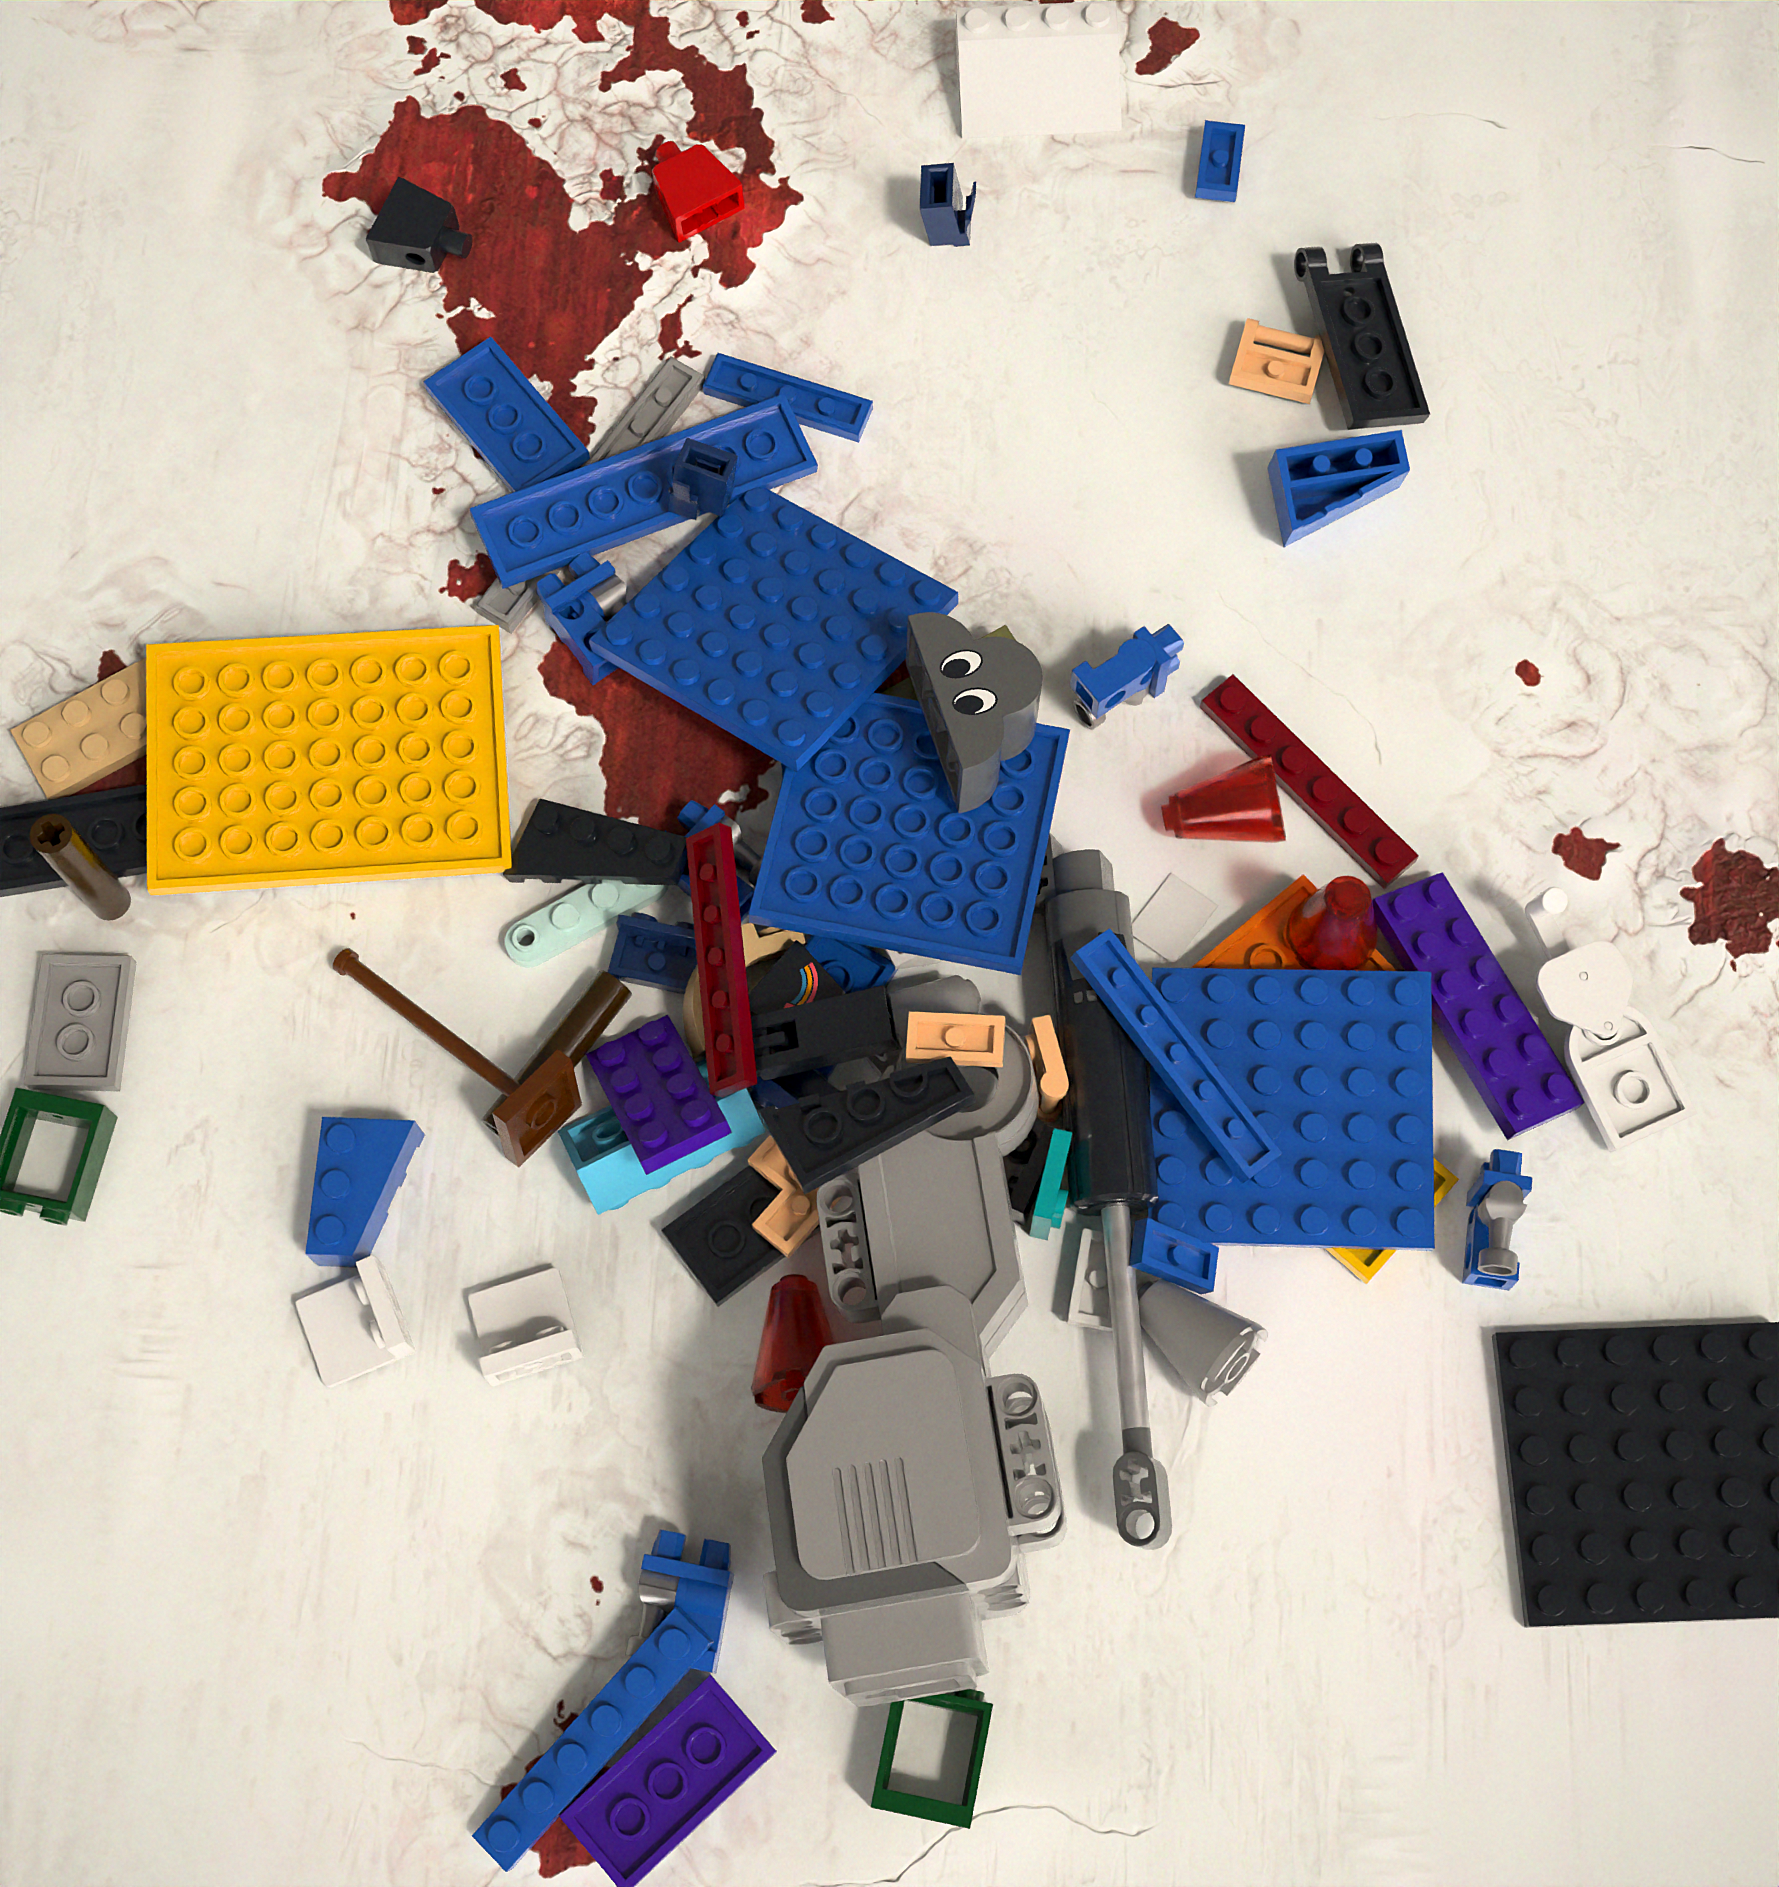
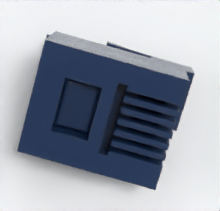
M954 163L921 165L920 213L930 246H970L971 218L976 198V181L973 182L971 194L966 196V210H962L963 196Z
M686 438L675 463L673 486L669 487L668 511L695 521L700 510L722 517L733 493L738 455Z

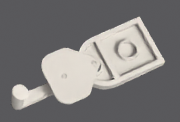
M1549 887L1525 906L1526 917L1548 959V962L1542 965L1537 973L1536 985L1549 1013L1554 1018L1571 1024L1564 1040L1566 1064L1611 1153L1698 1113L1654 1026L1644 1014L1627 1005L1634 984V978L1622 953L1612 943L1602 940L1593 941L1570 951L1552 915L1560 913L1565 909L1568 901L1567 895L1559 887Z

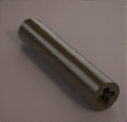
M47 814L35 821L31 827L29 837L32 846L98 918L110 921L122 917L128 911L131 904L129 891L64 816L59 814Z
M600 970L514 1079L523 1084L557 1049L572 1060L573 1068H575L631 998V991L617 978L604 970ZM503 1093L481 1119L498 1136L492 1113L508 1098Z

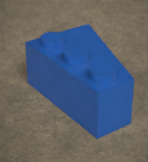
M1402 430L1275 450L1267 469L1283 547L1400 488L1410 471Z
M322 1117L305 1252L316 1265L357 1268V1261L370 1256L389 1215L387 1211L398 1187H402L407 1176L406 1169L416 1148L420 1147L425 1136L415 1120Z

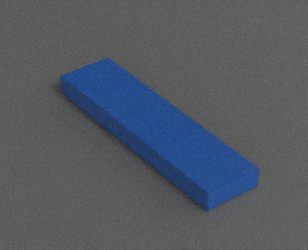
M717 353L703 384L705 395L743 407L785 394L800 425L858 443L873 410L872 400L721 353Z

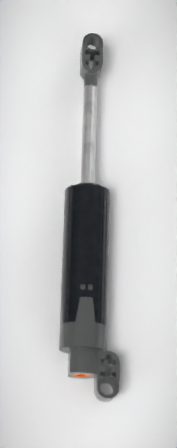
M1050 833L1034 912L1045 916L1055 1034L1069 1082L1067 1093L1061 1099L1064 1131L1072 1132L1066 1160L1070 1206L1073 1211L1084 1216H1102L1124 1453L1117 1459L1113 1467L1117 1527L1120 1536L1125 1542L1142 1549L1155 1550L1163 1547L1172 1534L1168 1476L1165 1467L1160 1461L1153 1458L1135 1268L1129 1266L1132 1248L1130 1215L1152 1208L1159 1202L1145 1056L1070 959L1076 951L1110 928L1135 960L1130 902L1127 895L1115 891L1112 864L1100 850L1085 849L1064 853L1062 845ZM1042 880H1043L1048 886H1044V887H1043ZM1141 1468L1148 1470V1477L1140 1479V1485L1132 1481L1133 1475L1139 1474ZM1143 1496L1152 1499V1503L1133 1502L1134 1499L1144 1500ZM1150 1513L1154 1520V1529L1147 1538L1140 1539L1136 1532V1522L1143 1514Z

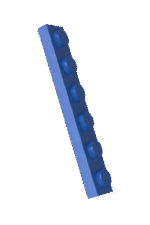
M1110 928L1070 957L1242 1184L1282 1154L1274 1141Z
M675 1607L472 1835L478 1844L505 1872L511 1871L686 1675L691 1667L710 1648L714 1641L680 1607Z

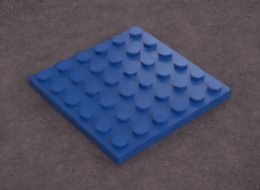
M753 488L747 491L744 496L738 497L726 508L722 517L718 516L598 630L589 639L592 652L798 772L906 659L908 616L925 612L948 615L959 604L958 592L767 488Z
M873 692L798 772L786 766L748 914L749 923L1021 975L1070 729L1037 723L1034 737L1029 746L1017 756L1001 761L998 784L992 796L978 808L958 813L919 701Z
M1152 968L1153 985L1274 1141L1282 1154L1242 1184L1151 1065L1150 1114L1159 1202L1152 1208H1148V1218L1196 1237L1202 1243L1212 1245L1433 1251L1435 1249L1431 972Z

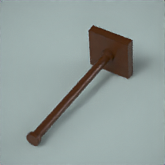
M351 948L342 950L334 959L333 969L342 976L349 975L508 1097L492 1114L505 1158L518 1168L582 1106L572 1060L557 1049L523 1084H520L360 962L359 955Z

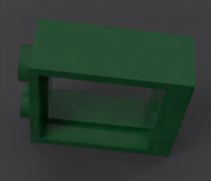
M15 1088L0 1134V1212L19 1217L23 1216L25 1210L40 1213L39 1219L64 1226L68 1224L69 1219L86 1222L118 1117L102 1104ZM36 1119L89 1130L67 1202L14 1191Z
M967 1689L955 1691L954 1696L943 1693L891 1702L871 1808L962 1828H971L993 1704L983 1702L984 1692ZM905 1701L978 1716L961 1805L888 1789Z

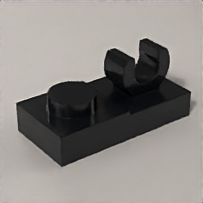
M1044 1124L1039 1138L1036 1132L1031 1129L1025 1138L1030 1143L1027 1150H1013L1007 1155L1013 1163L1024 1165L1019 1177L1012 1175L1007 1183L1013 1219L1022 1225H1026L1040 1189L1054 1127Z

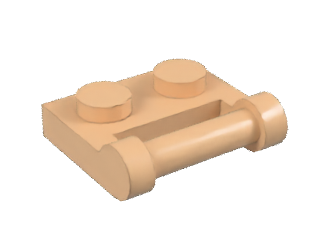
M1247 318L1229 385L1310 404L1324 355L1320 335H1316L1314 339L1261 326L1258 320ZM1254 341L1309 354L1310 357L1254 344Z
M1046 1015L1031 1020L1029 1034L1024 1036V1044L1031 1056L1039 1093V1106L1036 1117L1044 1122H1052L1060 1116L1062 1110L1061 1099L1067 1093L1069 1082L1051 1016Z

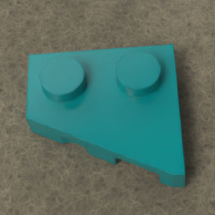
M1056 1128L1053 1130L1033 1214L1030 1237L1048 1241L1051 1227L1057 1229L1061 1227L1069 1191L1060 1189L1072 1132Z

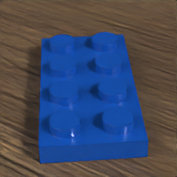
M489 337L423 381L426 391L512 493L571 472L590 459L588 449L492 337Z

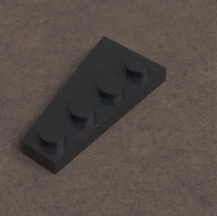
M540 798L511 856L512 868L505 869L503 876L512 883H524L525 879H541L544 883H561L562 879L582 880L585 884H602V880H621L623 884L678 885L688 863L686 838L688 837Z
M950 1056L890 1073V1078L869 1084H866L865 1080L846 1085L847 1090L819 1097L817 1093L798 1098L799 1103L778 1109L773 1105L758 1111L803 1193L807 1194L976 1103L972 1089Z

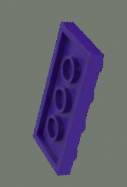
M668 1014L655 1021H650L614 1041L606 1042L599 1048L586 1054L646 1175L732 1133L727 1119L714 1096L710 1094L708 1085Z
M710 1675L559 1817L617 1887H636L777 1753V1750L715 1678Z

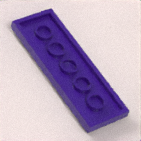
M1443 872L1373 898L1366 907L1404 970L1431 972L1432 1017L1507 1141L1568 1114L1585 1103Z

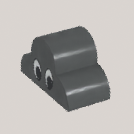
M934 612L908 616L906 666L958 813L967 812L983 805L992 796L998 784L1001 761L1017 756L1031 743L1036 730L1043 675L1041 665L1033 652L1018 641L1005 637H986L973 640L967 628L950 616Z

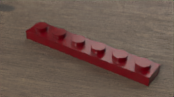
M1234 674L1201 700L1200 708L1384 890L1417 861L1419 855Z
M716 823L686 838L709 1091L711 1095L723 1098L757 1084L732 828L722 823Z

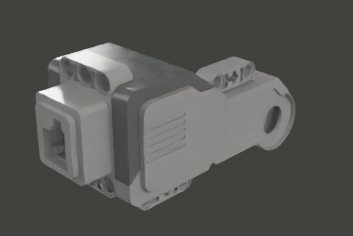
M959 1012V1013H953V1014L985 1015V1014L974 1013V1012ZM1005 1024L1003 1067L976 1066L988 1070L998 1079L997 1091L987 1105L973 1112H957L860 1164L858 1172L840 1175L820 1186L817 1191V1209L831 1299L839 1314L851 1323L881 1320L883 1336L824 1346L808 1374L804 1386H801L762 1456L776 1567L775 1571L763 1575L769 1629L789 1645L823 1642L829 1685L857 1707L873 1706L977 1687L976 1677L989 1674L981 1621L1020 1613L1027 1604H1030V1585L1024 1553L1058 1546L1064 1540L1067 1533V1518L1051 1426L1037 1384L1024 1374L992 1377L989 1359L1028 1306L1002 1157L1015 1150L1027 1137L1034 1125L1039 1106V1093L1031 1056L1023 1040L1007 1024ZM905 1045L899 1056L896 1068L895 1065L888 1066L878 1081L890 1078V1073L924 1063H907ZM957 1065L958 1069L966 1067L965 1065ZM841 1196L852 1198V1203L846 1210L842 1212L830 1210L831 1204L836 1198ZM847 1243L854 1244L851 1247V1258L855 1268H848L841 1254L845 1252V1244ZM854 1287L866 1289V1295L860 1303L855 1305L843 1303V1298L850 1289ZM1016 1392H1025L1031 1395V1397L1008 1399ZM1031 1464H1034L1037 1475H1027L1030 1473ZM1035 1492H1043L1044 1495L1035 1496ZM1054 1523H1056L1055 1527L1051 1531L1047 1533H1037L1038 1531H1043L1045 1529L1050 1528Z

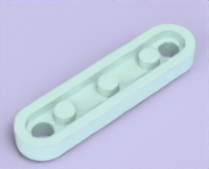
M602 880V884H587L513 924L505 936L506 950L511 960L517 965L528 968L538 966L615 924L618 915L630 916L632 913L638 912L658 901L666 894L669 885L623 884L621 880ZM526 935L535 937L533 943L529 946L519 944L521 938Z

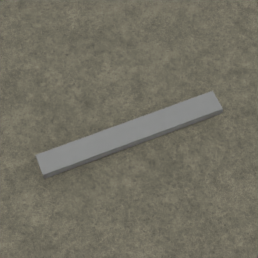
M670 356L585 466L664 438L703 388L705 376ZM563 567L502 589L497 577L474 606L476 612L512 634L539 599L537 582L549 574L555 573L558 575Z

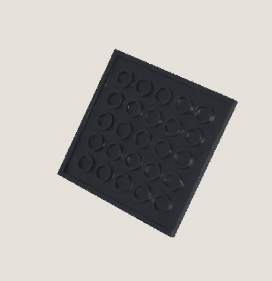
M1779 1322L1497 1332L1492 1335L1524 1628L1779 1619Z

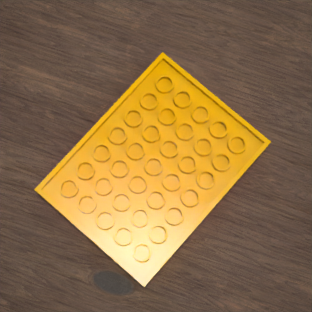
M499 625L146 644L147 890L150 895L503 873L505 869L512 868Z

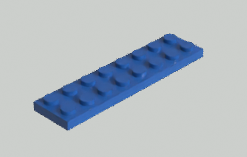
M785 394L469 508L471 518L502 589L567 566L573 559L587 552L593 556L690 520V518L668 511L669 487L673 486L675 463L686 438L738 455L733 493L728 505L738 497L744 496L747 491L753 488H767L771 490L816 473L818 469L817 461ZM700 510V513H699L698 516H701V515L706 514V513H709V512H706V511H704V510Z

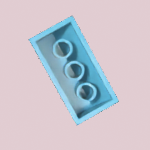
M705 1058L695 1064L709 1087L707 1059ZM747 1088L723 1098L713 1095L727 1119L732 1131L731 1134L648 1175L645 1174L611 1105L558 1130L597 1214L599 1215L607 1210L619 1209L626 1205L630 1199L650 1189L661 1188L667 1185L672 1178L690 1169L704 1167L714 1157L733 1148L744 1147L750 1144L755 1137L765 1133L766 1130Z

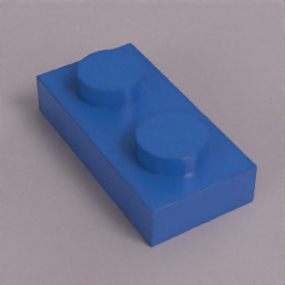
M1205 120L1195 198L1228 202L1236 201L1245 125Z
M1144 1218L1135 1221L1129 1266L1202 1295L1214 1292L1219 1247L1209 1243H1202L1196 1237L1150 1218Z

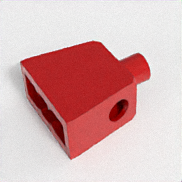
M667 141L658 147L655 156L660 163L652 169L654 187L678 243L745 209L742 183L704 145L696 144L681 151L674 141Z

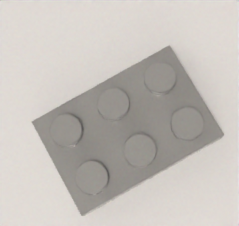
M42 955L24 1085L28 1089L120 1091L137 963L132 956Z

